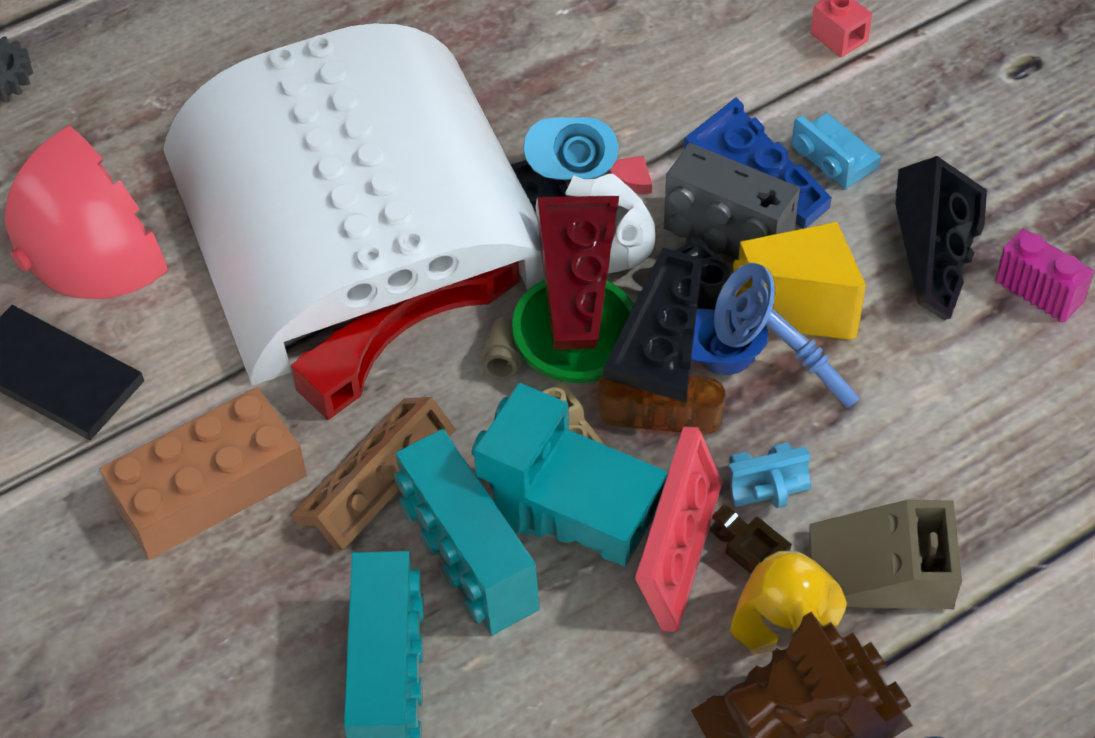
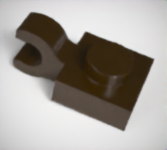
M725 504L712 515L715 523L710 527V531L721 541L729 542L725 553L750 574L759 562H763L764 558L778 551L791 550L792 544L758 516L747 524L733 509Z

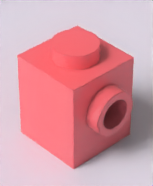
M820 0L814 5L810 34L839 57L845 56L868 42L872 13L856 0Z

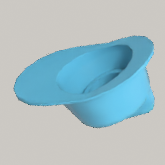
M553 117L542 119L530 128L525 136L523 147L526 161L531 168L541 176L555 180H571L573 175L582 179L601 177L614 165L619 149L616 135L609 125L599 119L587 117Z

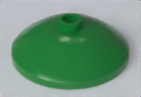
M543 279L529 288L516 305L512 320L514 344L524 361L534 370L548 378L566 383H589L602 380L603 367L634 304L624 291L606 280L596 348L553 350L545 280Z

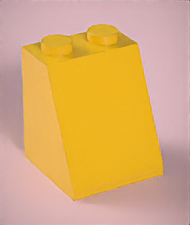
M838 222L740 242L739 260H734L733 262L734 271L748 263H757L766 267L774 280L775 295L772 308L801 334L846 340L857 338L866 284ZM752 278L741 286L735 295L736 297L748 288L753 287Z

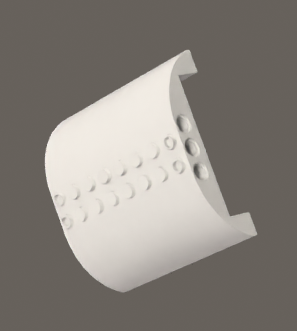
M379 23L350 26L243 60L220 72L202 85L185 102L174 118L166 136L163 150L252 386L292 372L284 346L285 341L517 261L519 273L527 289L544 279L537 215L454 55L436 38L416 28Z

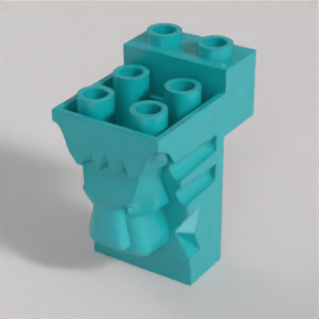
M522 383L517 385L510 397L505 396L502 398L495 411L494 421L487 431L482 430L479 432L472 446V455L475 457L476 477L490 482V488L493 489L494 503L515 534H535L537 537L551 534L555 535L559 542L577 541L581 545L598 552L603 559L613 561L626 567L655 517L668 476V472L569 430L568 403Z

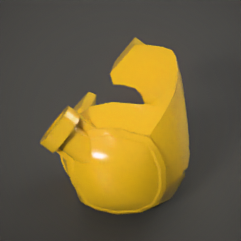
M778 551L764 558L763 562H759L752 571L738 601L731 622L730 632L738 641L751 650L752 655L774 650L778 634L772 632L765 625L762 615L773 624L786 629H793V632H795L800 626L803 616L812 611L822 625L831 621L835 628H837L846 610V599L837 581L815 560L800 552Z

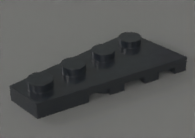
M662 248L603 367V379L687 403L702 258Z

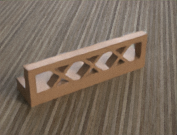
M432 397L404 398L294 511L291 517L298 526H316L334 550H344L399 491L394 479V473L399 471L395 453L443 428L450 437L456 431L455 427Z

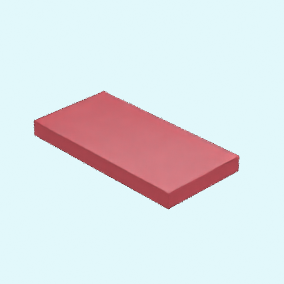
M683 427L635 576V580L662 631L677 632L680 628L712 521V515L714 514L723 484L698 427Z

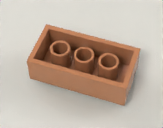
M258 386L99 468L109 498L148 560L307 476L299 443Z

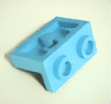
M825 113L813 122L808 121L802 115L794 120L791 145L800 155L807 157L828 178L836 181L844 189H847L880 167L881 156L828 113Z

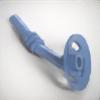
M757 263L745 264L734 271L722 287L715 306L714 327L719 340L730 347H742L750 343L766 325L796 351L794 357L797 360L802 358V366H809L807 371L810 374L815 373L847 409L856 403L860 397L829 364V356L827 354L821 355L823 349L821 347L815 348L816 342L814 339L809 341L772 308L775 287L770 271ZM752 278L753 287L748 288L736 297L735 295L741 286ZM730 312H732V313H731L732 324H733L734 328L736 329V331H735L734 333H732L731 328H730V324H729V314H730ZM756 327L752 332L748 334L750 329Z

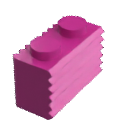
M1022 228L1004 246L995 280L996 284L1002 283L1003 288H1009L1010 292H1016L1017 296H1023L1024 301H1030L1031 305H1037L1038 309H1044L1045 314L1051 313L1052 318H1058L1059 322H1066L1086 300L1087 291L1090 288L1091 280L1094 277L1092 275L1095 271L1081 263L1076 257L1068 255L1044 241L1041 236Z

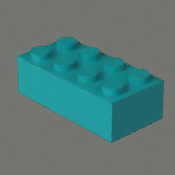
M444 428L397 451L395 455L399 471L394 473V479L403 495L398 498L401 509L410 522L417 520L421 526L420 536L428 552L431 555L438 553L444 564L441 567L450 586L453 589L460 587L467 597L464 599V604L472 620L476 624L483 622L491 636L539 611L536 564Z
M409 551L352 553L344 713L346 738H422L421 721H418V706L423 704L422 677H419V663H423L424 659L423 635H420V622H424V594L421 593L420 569H412Z

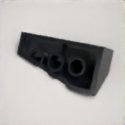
M934 156L898 169L895 206L918 305L941 319L947 320L952 317L964 284L961 275L964 264L970 263L975 253L971 248L973 239L982 234L985 225L987 189L939 156Z

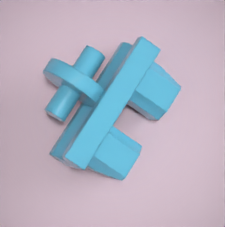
M786 442L773 445L768 451V455L753 458L752 455L746 452L731 455L728 466L730 495L733 505L738 507L771 499L775 508L787 506V495L811 490L809 476L810 453L806 446L794 449Z

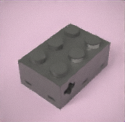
M689 143L666 173L664 229L687 239L696 235L706 243L710 250L739 260L741 241L795 230L800 187Z

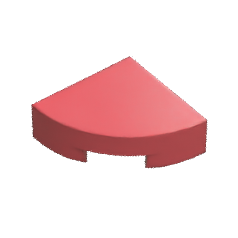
M644 156L618 159L612 168L606 172V174L617 176L636 194L652 193V181Z

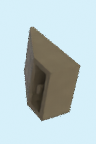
M903 500L809 524L810 557L840 585L846 599V607L954 609L962 583L954 500Z

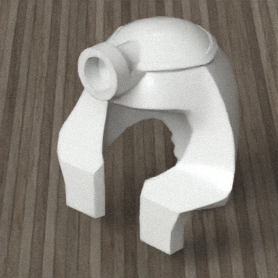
M606 174L597 179H582L573 175L565 193L568 197L619 196L608 274L631 270L639 266L649 257L655 245V224L644 203L635 192L614 174Z

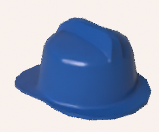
M697 309L691 361L703 363L710 371L719 375L740 373L755 361V356L760 354L767 345L769 332L766 325L750 343L742 347L725 345L719 340L715 332V310ZM730 312V314H729V324H730V328H731L732 333H734V332L736 331V329L734 328V326H733V324H732V318H731V313H732V312ZM756 327L750 329L748 334L752 332Z

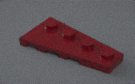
M619 196L537 197L536 215L553 350L596 348Z

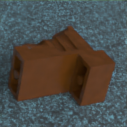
M812 611L803 616L800 626L792 634L793 638L788 648L784 650L776 648L772 652L771 662L767 666L759 667L756 665L749 672L745 682L733 686L723 696H711L707 701L691 710L706 738H894L913 726L904 712L911 707V704L896 681L888 685L881 675L880 670L887 667L873 643L869 642L863 646L853 632L846 637H841L831 621L822 625Z

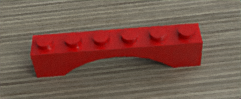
M518 261L363 314L347 326L337 329L330 338L314 349L304 352L297 361L291 364L296 391L327 420L331 419L361 397L365 380L375 360L386 346L403 331L423 319L447 310L466 306L489 305L519 283Z

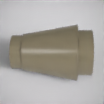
M500 318L493 323L491 332L480 354V363L484 372L493 379H509L515 375L522 365V357L513 340L512 320L509 318Z

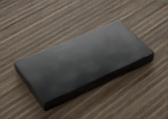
M11 305L0 316V392L90 441L144 382L142 372L14 305Z

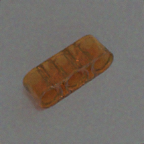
M602 376L599 382V415L604 422L617 427L682 432L683 427H698L702 434H711L717 431L723 423L726 397L725 388L716 379L690 376L687 403L609 381L603 379Z

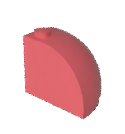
M68 125L34 151L13 181L5 207L6 229L14 249L10 252V255L23 272L29 270L45 285L64 295L83 299H106L139 290L168 272L161 249L153 232H146L142 222L134 214L140 209L120 180L113 184L110 175L100 164L103 162L102 157L76 130Z

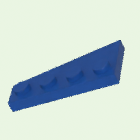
M737 97L684 138V149L689 143H692L800 187L796 225L802 229L807 228L830 208L832 197L801 165H795L787 157L788 151L779 141L774 143L764 133L765 127L756 117L751 119L744 112V105Z

